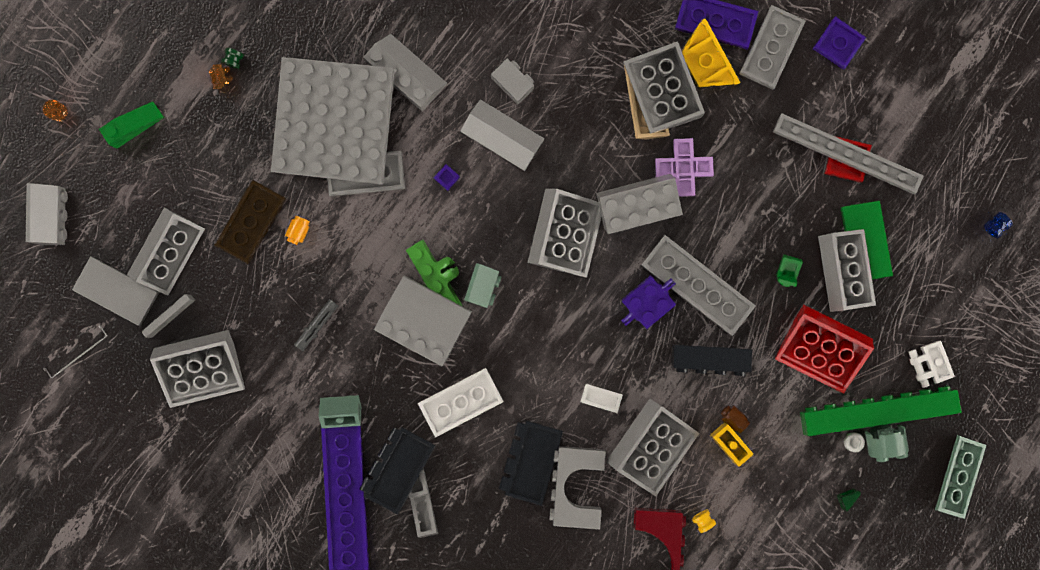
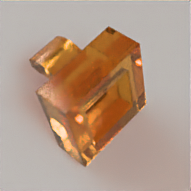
M216 64L209 70L214 89H220L224 84H228L233 80L232 77L227 78L224 73L230 71V68L225 67L222 69L221 64Z

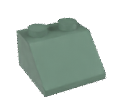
M476 263L464 300L488 308L489 305L492 306L496 296L493 294L494 288L499 287L502 278L498 276L499 271Z

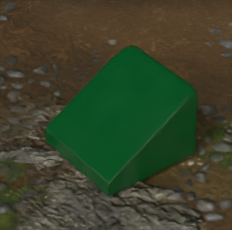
M851 489L838 494L837 498L841 508L847 512L861 493L856 489Z

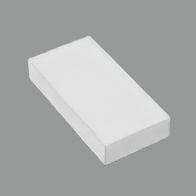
M585 384L580 402L618 413L623 395Z

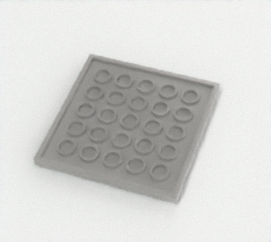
M282 57L271 172L383 184L395 69Z

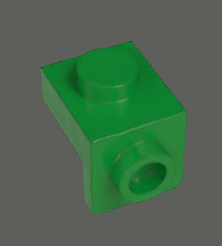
M783 254L776 274L777 281L782 286H797V277L803 263L802 259Z

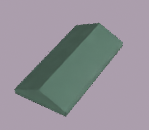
M957 435L935 510L965 519L985 452V444Z

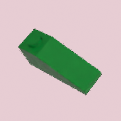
M152 101L113 119L99 128V131L110 146L118 149L163 119L164 116L155 102Z

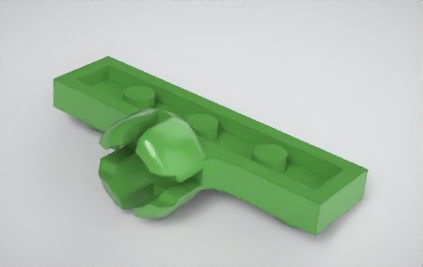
M424 240L408 248L406 252L427 287L462 306L450 285L451 280L459 275L458 267L447 269L455 264V262L450 257L436 261Z

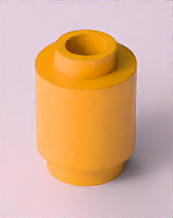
M295 216L291 220L285 234L288 237L287 241L298 245L299 242L303 243L310 228L308 226L310 221Z

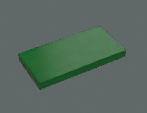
M880 201L841 207L845 232L864 229L872 279L893 276Z

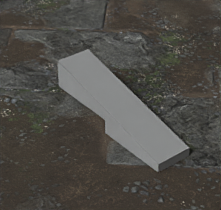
M423 469L409 494L417 536L419 538L438 534Z

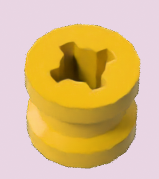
M708 509L699 512L692 518V521L698 525L700 533H704L716 525V521L711 519Z

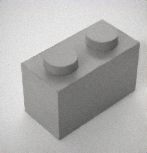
M506 59L491 74V79L518 105L534 90V81L528 74L523 75L519 71L521 68L515 61L510 62Z

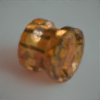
M48 100L43 105L44 115L52 120L61 121L67 116L66 106L57 100Z

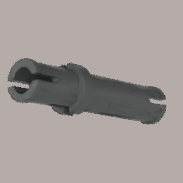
M328 299L309 326L303 329L304 332L294 345L304 352L312 339H316L319 330L339 305Z

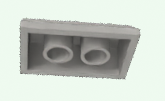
M27 183L26 242L39 245H65V240L67 239V231L65 229L67 211L65 210V202L68 200L66 188Z

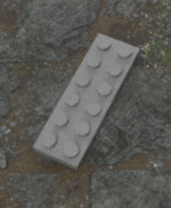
M666 235L662 237L641 264L642 267L664 284L672 278L676 285L671 289L730 336L735 334L756 307V305Z

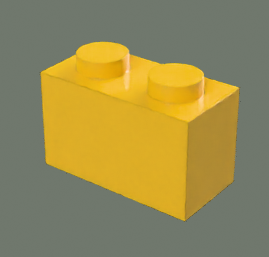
M723 423L710 434L712 439L738 467L753 455L752 451L726 423Z

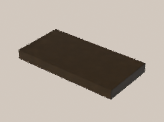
M252 179L214 246L249 264L286 198Z

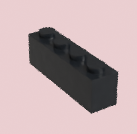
M672 345L671 368H676V372L688 373V369H695V373L707 374V370H715V374L726 375V371H733L734 375L745 376L746 372L751 373L752 349Z

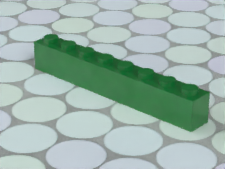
M950 386L938 387V391L931 392V389L919 390V394L912 395V392L900 393V397L894 398L893 395L881 396V400L875 401L874 398L862 399L861 403L845 401L842 406H836V403L824 405L822 409H817V406L806 407L805 411L800 412L803 435L813 436L962 412L958 390L950 389Z

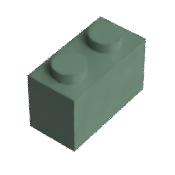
M359 395L320 398L319 420L321 427L360 426L362 407Z

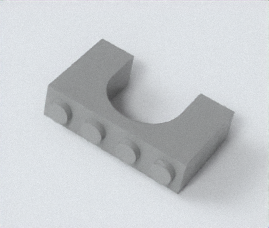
M559 446L558 451L555 450L554 462H557V470H553L552 481L556 482V487L551 491V501H554V509L550 508V520H553V526L600 529L601 508L580 506L572 503L564 493V484L571 473L580 469L604 471L606 454L604 449Z

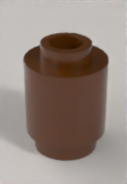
M727 405L720 413L722 415L721 420L739 434L750 424L747 420L748 417L734 405L731 407Z

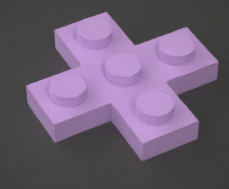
M693 138L674 139V158L655 159V178L671 174L675 177L679 197L695 196V177L714 176L713 157H694Z

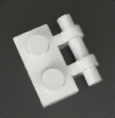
M941 341L920 347L923 353L918 356L916 349L909 351L910 363L914 365L917 373L916 379L920 381L922 388L930 386L928 378L932 377L934 383H940L955 377ZM926 361L929 371L924 372L921 362Z

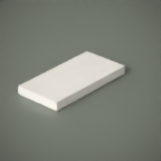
M484 368L419 402L418 405L434 436L437 437L504 401L489 372Z

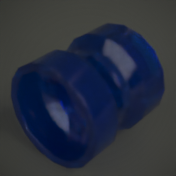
M998 212L992 221H988L984 225V228L992 237L998 239L1003 235L1004 230H1008L1013 226V222L1006 214Z

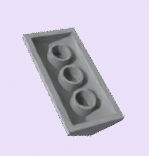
M481 99L470 112L460 131L523 171L527 169L544 141L543 137Z

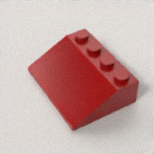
M803 304L775 360L844 394L874 350L872 338Z

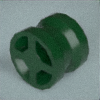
M226 48V55L222 58L221 63L231 68L239 69V62L243 59L244 54L234 49Z

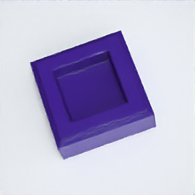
M447 164L434 177L447 191L460 178Z

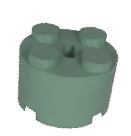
M882 425L870 428V433L865 431L869 456L876 458L877 462H886L889 460L888 458L893 457L898 459L908 457L909 448L905 427L897 425L898 429L892 428L891 425Z

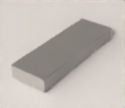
M184 294L142 331V334L146 338L155 336L195 301L193 296Z

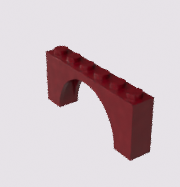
M634 507V529L650 533L662 541L670 555L671 570H680V566L683 567L684 555H681V547L685 546V535H682V527L686 526V516H683L681 510Z

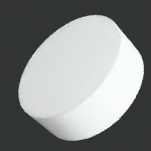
M851 432L845 436L844 446L847 450L859 452L864 448L865 440L862 435Z

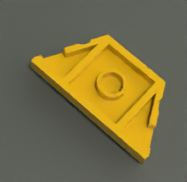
M706 18L702 19L682 49L688 70L697 87L739 84L740 81Z

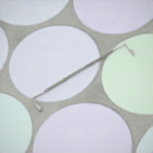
M103 339L99 340L97 343H95L93 346H91L89 349H87L85 352H83L81 355H79L77 358L71 361L58 373L62 372L65 368H67L74 361H76L78 358H80L82 355H84L86 352H88L90 349H92L94 346L100 343Z

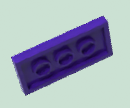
M682 0L674 30L693 34L700 21L706 18L718 42L748 49L759 11L719 0Z

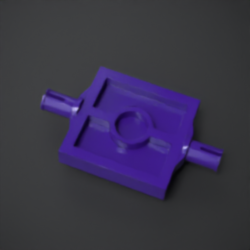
M650 275L622 299L623 304L630 313L621 321L627 326L636 319L648 329L676 305L668 293V290L676 285L675 281L670 278L662 285L656 282Z

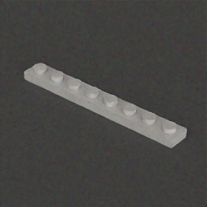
M785 114L779 116L773 133L912 194L917 193L924 177L917 172Z

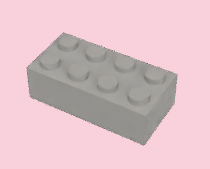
M671 174L596 193L604 229L608 234L683 215L675 177Z

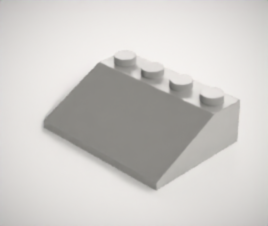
M678 41L623 62L650 134L691 122L703 117L705 114Z
M545 189L527 263L587 278L602 217L599 203L563 190Z
M404 275L374 330L443 366L472 311Z
M229 330L153 349L150 361L170 408L245 389L236 349Z
M649 399L606 462L616 471L654 496H657L700 433L664 407Z

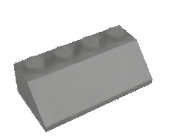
M392 34L376 42L363 57L369 66L394 68L393 87L422 112L447 85V82Z
M164 208L127 275L135 282L169 295L205 228Z
M864 229L818 236L830 312L876 306Z

